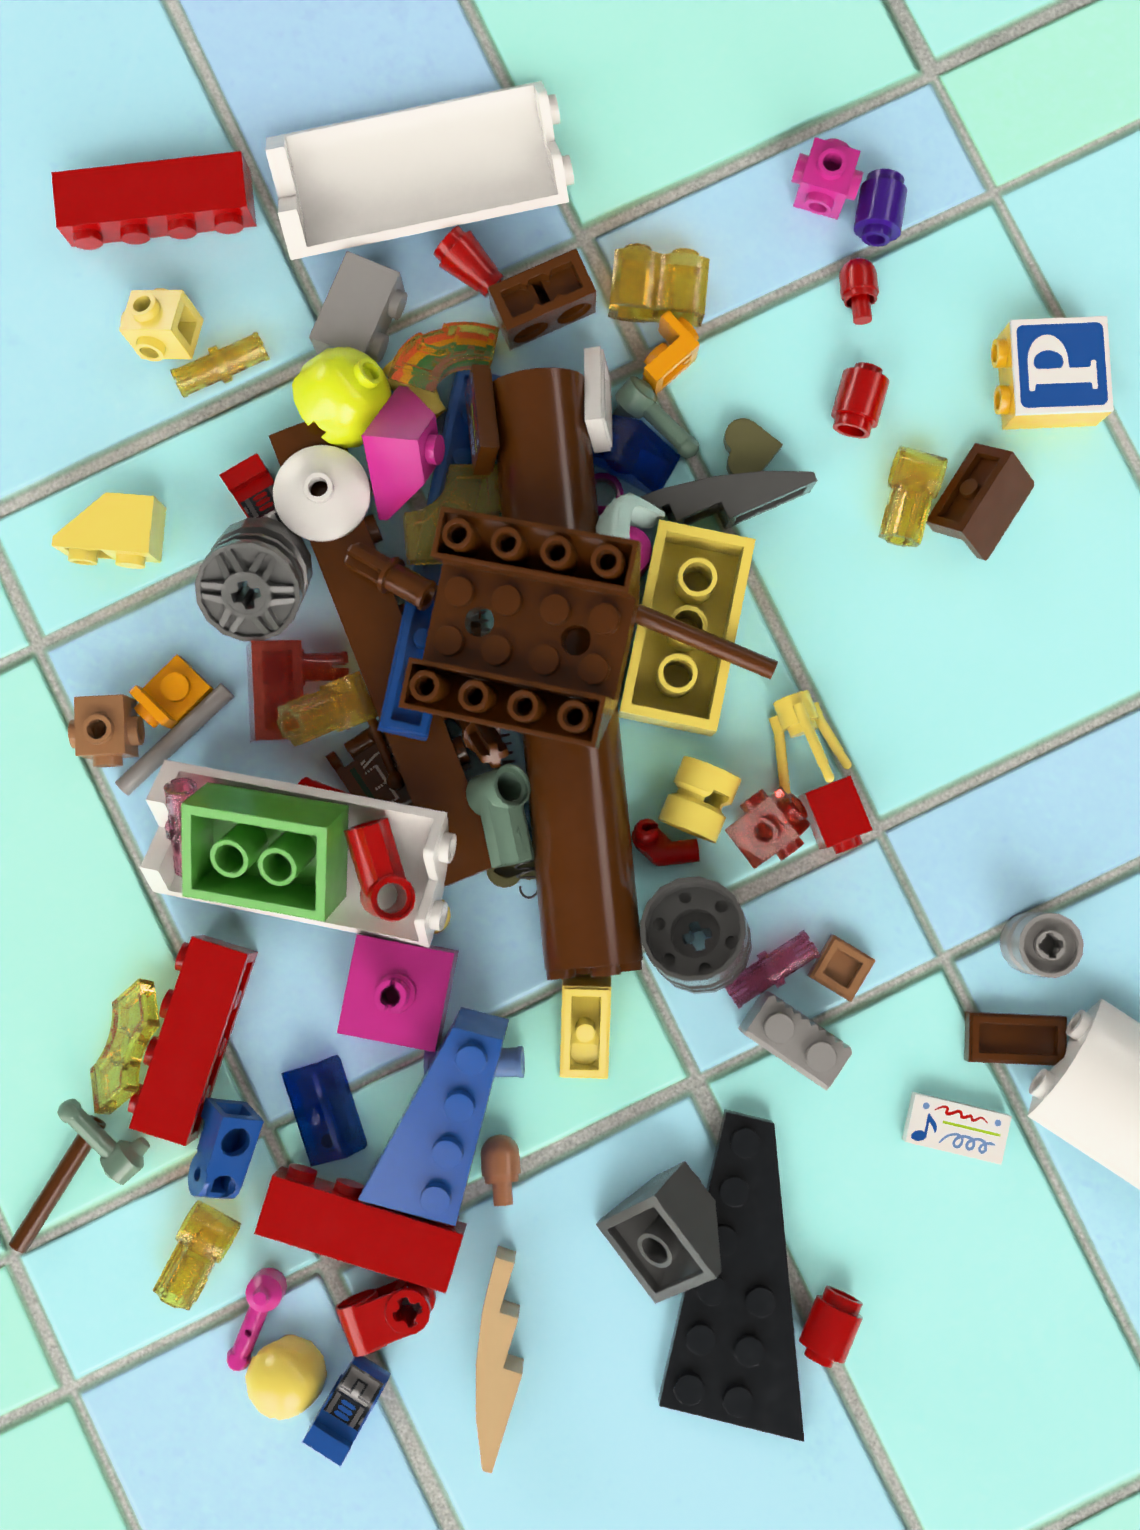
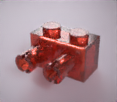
M301 640L251 641L246 646L250 742L300 741L306 739L307 730H350L351 716L334 715V713H347L351 711L349 699L306 701L303 691L305 682H348L349 668L332 667V665H346V663H349L347 651L304 653Z

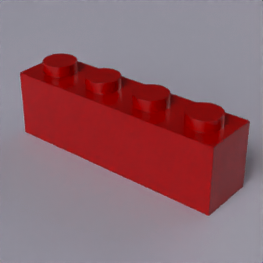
M241 151L51 172L56 228L71 247L93 250L102 247L103 243L121 241L127 244L138 245L147 243L150 238L170 236L175 239H190L195 237L197 233L217 231L222 234H235L241 232L246 227L256 226L251 171Z
M206 935L191 936L189 943L184 942L175 961V970L180 971L174 990L169 989L166 992L159 1010V1017L164 1018L159 1037H152L144 1055L143 1063L149 1066L143 1084L138 1083L128 1104V1112L133 1113L129 1129L182 1146H187L198 1138L203 1123L201 1112L205 1099L211 1098L256 960L257 951Z
M290 1163L288 1168L281 1166L272 1175L254 1234L446 1294L467 1223L460 1222L457 1219L456 1225L453 1226L360 1201L358 1198L363 1190V1184L347 1178H336L335 1183L316 1177L317 1170L302 1164Z

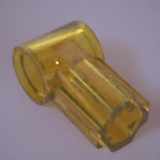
M902 445L899 446L889 473L887 487L891 488L884 510L878 535L879 538L884 539L887 543L901 547L917 548L921 544L932 499L934 500L937 497L944 480L948 463L946 457Z
M357 671L319 686L320 690L317 692L303 695L289 701L287 704L279 706V716L276 722L283 738H287L295 747L334 730L340 732L378 715L361 673Z
M197 1200L175 1237V1241L178 1243L152 1291L167 1305L189 1311L198 1300L216 1263L219 1264L228 1252L242 1223L203 1201Z

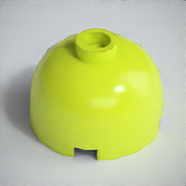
M351 347L325 349L302 366L300 373L294 378L292 383L293 399L301 418L308 426L314 421L319 428L326 432L321 438L330 444L345 449L363 445L362 434L392 395L387 377L377 362L364 352Z

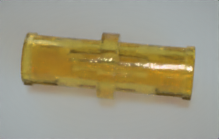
M255 331L253 334L219 349L217 345L208 348L209 354L178 368L170 369L173 379L177 380L176 385L184 398H187L190 394L221 380L224 384L233 381L232 375L271 359L264 348L265 346L260 335Z

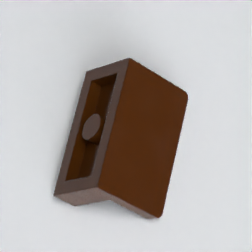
M975 443L925 522L933 532L963 540L976 558L986 561L1031 493L1035 483L1014 452Z

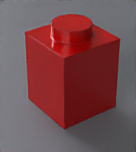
M851 775L798 796L819 849L833 846L835 854L842 853L862 845L863 842L860 835L873 830Z

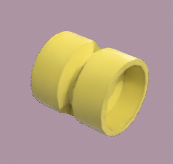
M684 756L673 781L678 790L676 793L667 795L658 820L700 839L716 843L726 819L721 810L724 806L732 805L742 780L717 766Z

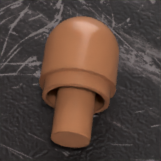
M498 1134L488 1138L481 1148L482 1177H484L485 1184H492L494 1206L513 1205L512 1182L519 1181V1174L521 1173L519 1148L511 1137Z

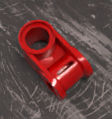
M399 1279L376 1289L361 1291L340 1302L335 1307L353 1356L360 1357L371 1354L389 1343L423 1330L435 1306L436 1293L435 1290ZM407 1297L410 1304L419 1303L418 1311H415L412 1305L403 1306L404 1298Z

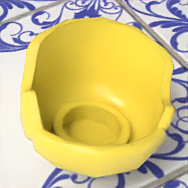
M285 1335L262 1347L257 1355L252 1357L245 1374L248 1398L261 1414L268 1418H276L277 1420L292 1418L309 1408L321 1394L327 1378V1370L322 1353L312 1341L296 1335Z

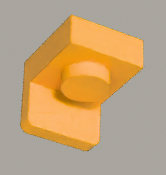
M669 310L660 316L658 331L670 345L667 346L665 342L659 344L644 360L646 366L644 367L642 380L647 381L652 386L656 395L696 361L700 343L697 341L699 336L694 327L683 317L677 319Z
M176 654L143 688L135 685L129 693L139 702L134 707V710L149 725L156 728L161 724L172 729L214 688L187 661Z

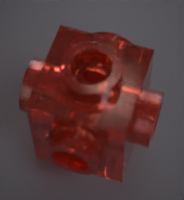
M780 786L769 795L761 789L739 805L744 814L725 829L726 833L755 869L775 854L782 861L804 844L800 836L811 824L806 819L808 814L802 802L794 794H787L782 786Z

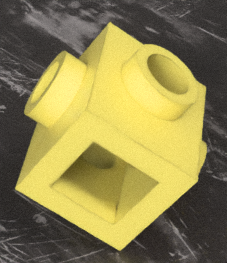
M156 288L154 290H131L126 309L121 315L119 331L141 359L149 361L192 359L204 319L183 289L168 290Z

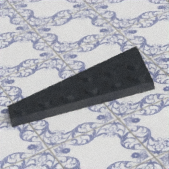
M725 1109L706 1188L716 1201L722 1272L716 1279L682 1292L658 1403L661 1407L804 1442L775 1125L772 1120Z

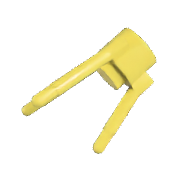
M809 690L800 691L775 701L773 706L777 715L768 719L774 733L782 811L787 815L792 812L784 731L788 730L790 738L806 736L826 782H833L834 775L816 734V729L820 730L842 767L850 769L852 766L842 745L824 718L819 702H813Z

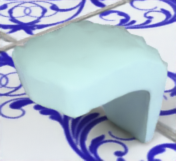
M633 493L620 495L606 506L598 519L596 533L630 539V526L652 528L659 522V519L662 520L665 517V512Z

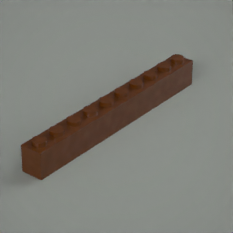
M304 421L268 435L280 467L294 453L314 445L335 446L349 453L348 448L345 449L330 444L321 438L326 432L319 428L314 421L309 426ZM323 481L314 483L311 487V494L313 496L325 494L328 487L327 483ZM372 513L365 516L357 528L342 538L327 542L310 541L380 719L405 603L399 604L396 595L391 592L388 594L381 593L377 589L376 583L349 569L344 563L347 549L351 544L363 542L378 551L376 543L384 541ZM432 715L426 741L386 732L385 735L413 806L447 812L449 833H454L457 837L455 854L452 862L447 863L444 883L445 886H450L492 869L481 816L470 808L466 799V788L469 779L463 765L471 762L461 735L452 738L445 721L450 718Z

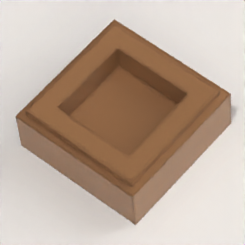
M831 934L807 976L852 1002L876 960Z

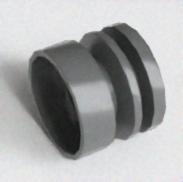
M268 517L246 518L230 525L217 539L211 551L200 565L195 581L197 604L206 620L223 635L240 641H264L277 636L294 621L313 575L311 554L303 539L288 529L284 523ZM243 581H247L248 585L243 586ZM259 588V592L254 593V589Z
M700 876L677 878L660 887L646 903L640 920L641 944L653 966L674 987L693 994L715 993L733 984L746 969L752 951L750 927L735 895L719 882ZM702 931L705 937L710 938H707L704 942L705 949L697 951L694 945L689 943L695 940V932Z

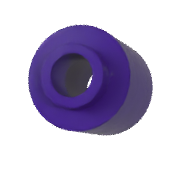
M876 169L867 175L866 180L860 186L854 233L869 246H885L901 235L908 192L907 187L904 185L902 174L891 169Z

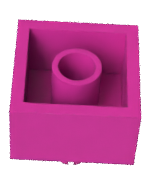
M357 934L337 1033L436 1052L441 1044L459 950L430 945V948Z

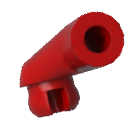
M649 818L641 819L635 824L631 836L633 844L653 865L669 866L700 861L697 838L671 841L658 828V823Z

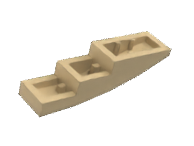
M501 1246L497 1247L485 1295L476 1358V1424L482 1471L491 1474L522 1378L524 1365L523 1358L508 1354L519 1319L520 1305L503 1300L515 1264L516 1251Z

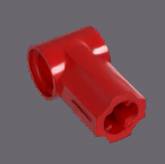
M384 817L367 821L343 830L361 887L360 902L363 908L371 915L387 921H399L408 916L413 910L416 901L415 890L411 883L406 880L388 818ZM392 883L397 890L396 902L392 907L382 910L377 901L378 892L384 885Z

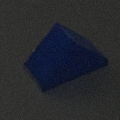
M612 414L613 447H611V451L594 453L592 447L594 465L647 494L664 488L681 456L642 420Z

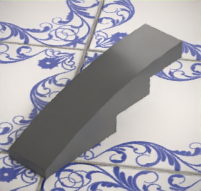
M757 471L720 475L665 487L640 496V498L665 512L670 522L690 525L717 513L725 530L810 493L817 482L815 473L810 471Z

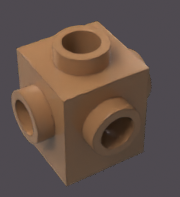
M124 694L74 697V719L69 722L68 737L71 747L75 749V756L92 760L93 767L123 766V758L139 757L138 745H143L145 727L143 719L137 716V712L134 710L137 700Z

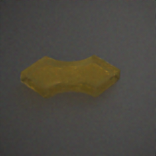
M449 464L446 473L445 489L442 494L427 507L404 513L403 528L406 565L443 564L431 557L441 506L499 516L501 505L496 464L490 475H473L472 464Z
M138 978L112 1002V1021L109 1036L100 1057L90 1068L94 1113L110 1115L139 1090V1071L142 1057L151 1036L160 1027L154 981Z

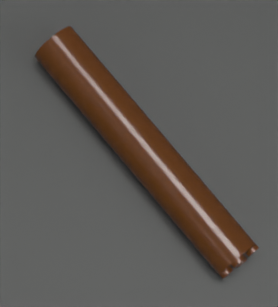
M550 367L516 371L493 381V391L499 437L496 466L501 517L596 533L599 512L592 444L585 424L584 375L571 369ZM576 628L567 635L565 646L571 655L583 654L589 648L591 637L588 630ZM617 703L598 748L522 733L525 770L531 790L528 802L535 857L534 865L544 969L546 970L547 980L574 978L576 975L591 974V977L619 975L621 972L642 969L643 952Z

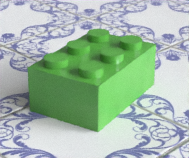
M207 782L181 803L182 896L325 922L346 897L348 844L343 830L348 829L349 805Z

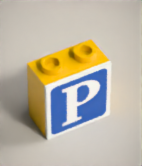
M1107 316L1010 320L999 336L993 340L991 363L993 368H998L999 385L996 386L994 392V410L997 415L1001 414L1002 430L1097 426L1114 411Z

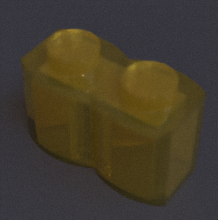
M632 243L624 248L615 249L608 317L627 322L660 323V316L669 310L677 319L683 317L693 327H701L705 315L710 259L699 256L697 251L688 248H679L671 253L661 254L652 251V248L648 245Z

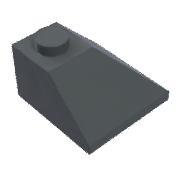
M686 1161L653 1177L596 1223V1226L655 1304L714 1280L722 1272L716 1201Z

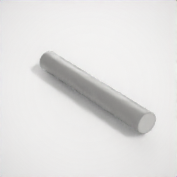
M220 683L115 781L118 788L129 796L163 764L164 760L169 759L233 699L234 695Z

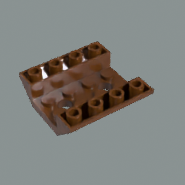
M441 506L431 557L443 564L422 659L413 657L408 659L398 707L598 748L619 700L640 596L641 542ZM481 610H490L494 617L492 630L484 636H475L471 630L473 616ZM576 628L587 629L591 637L589 648L583 654L571 655L565 646L567 635Z

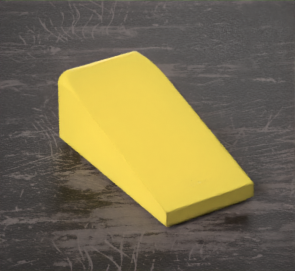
M591 974L576 975L574 978L562 979L560 1077L608 1079L611 976L591 977Z

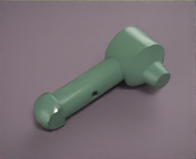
M631 376L615 394L617 407L612 414L614 419L619 423H623L629 418L640 419L644 417L677 449L679 455L685 459L695 456L699 450V442L693 436H690L656 403L657 396L647 381Z
M72 1098L62 1102L57 1111L59 1118L64 1123H68L101 1156L100 1163L108 1178L120 1185H124L144 1167L143 1155L150 1147V1144L144 1137H139L132 1142L124 1140L116 1142L81 1108V1103L76 1099Z

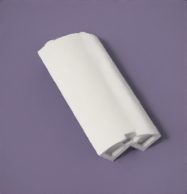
M537 81L267 137L265 151L278 196V216L290 260L569 202L567 186L574 185V175L570 156H562L555 142L553 125L560 124V113L556 95H548L543 82Z
M164 760L146 798L159 827L140 866L153 892L430 948L435 930H443L448 913V903L442 901L447 863L452 862L457 843L456 834L449 833L447 812ZM207 782L349 805L348 829L367 821L386 817L390 823L406 880L411 883L415 890L416 901L414 908L408 916L399 921H387L368 913L360 902L361 887L349 847L347 855L346 897L325 922L182 896L181 803ZM388 883L379 890L377 901L382 910L392 907L396 902L397 890L392 883Z
M1101 998L1087 1012L1079 1010L1070 1020L1066 1028L1069 1040L1065 1057L1050 1070L1044 1068L1034 1077L1029 1087V1093L1033 1096L1028 1117L1140 1190V1023Z

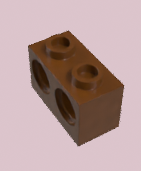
M573 249L488 287L490 307L509 350L596 313V290L577 249Z

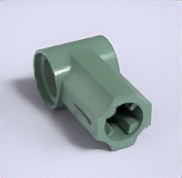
M505 764L474 776L468 782L466 788V799L470 808L480 815L482 819L492 868L510 866L535 859L524 804L529 799L531 792L530 782L527 774L515 764Z

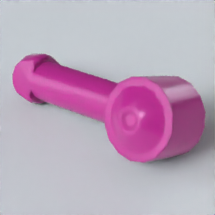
M261 1269L253 1276L246 1287V1300L250 1306L233 1348L228 1351L226 1359L228 1367L233 1371L240 1372L249 1366L252 1359L251 1353L268 1311L276 1308L286 1294V1278L277 1269Z

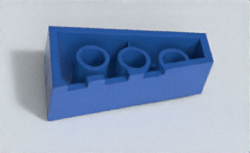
M464 1007L460 1008L430 1066L372 1168L358 1200L453 1226L456 1225L510 1019Z

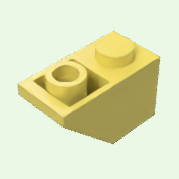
M105 492L52 537V546L67 555L68 561L71 563L97 565L98 558L114 559L117 566L144 569L145 562L161 563L167 507L155 496Z

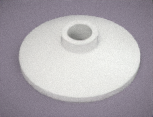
M314 445L294 453L279 469L273 486V501L282 522L296 535L316 542L337 540L351 533L366 516L371 500L370 482L360 462L347 451L329 445ZM318 481L327 483L328 487L325 494L322 496H313L311 494V487L314 483Z

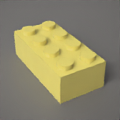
M659 519L641 604L735 643L756 539ZM637 624L619 709V718L712 737L717 732L731 663Z

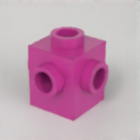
M815 137L810 154L800 153L791 180L792 183L799 184L793 207L838 220L845 200L855 201L864 172L855 168L861 151L850 148L847 143L838 139L823 140Z

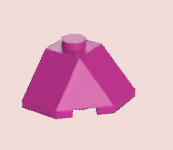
M398 386L362 434L379 520L388 521L426 483L436 466L440 465L444 458L445 442L443 436L438 435L436 416L408 386Z

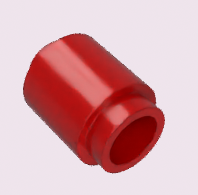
M859 362L854 367L844 369L831 412V416L834 419L832 427L836 432L848 437L862 439L868 438L871 429L878 426L890 383L889 379L882 374L883 370L879 366Z
M826 1285L823 1294L816 1296L799 1337V1342L806 1347L804 1355L810 1360L828 1368H832L834 1361L844 1364L863 1320V1317L859 1314L863 1303L842 1290Z

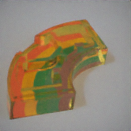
M477 322L444 323L442 329L425 334L418 332L398 350L393 359L388 379L435 393L438 384L446 376L454 372L471 370L472 364L489 365L490 368L500 327Z

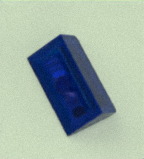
M333 1055L281 1073L311 1167L348 1158L367 1147L365 1133L339 1055Z

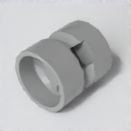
M1026 911L1013 916L1006 922L1000 934V949L1003 958L1012 968L1025 974L1058 978L1069 974L1076 968L1083 955L1084 941L1079 928L1071 919L1061 914Z

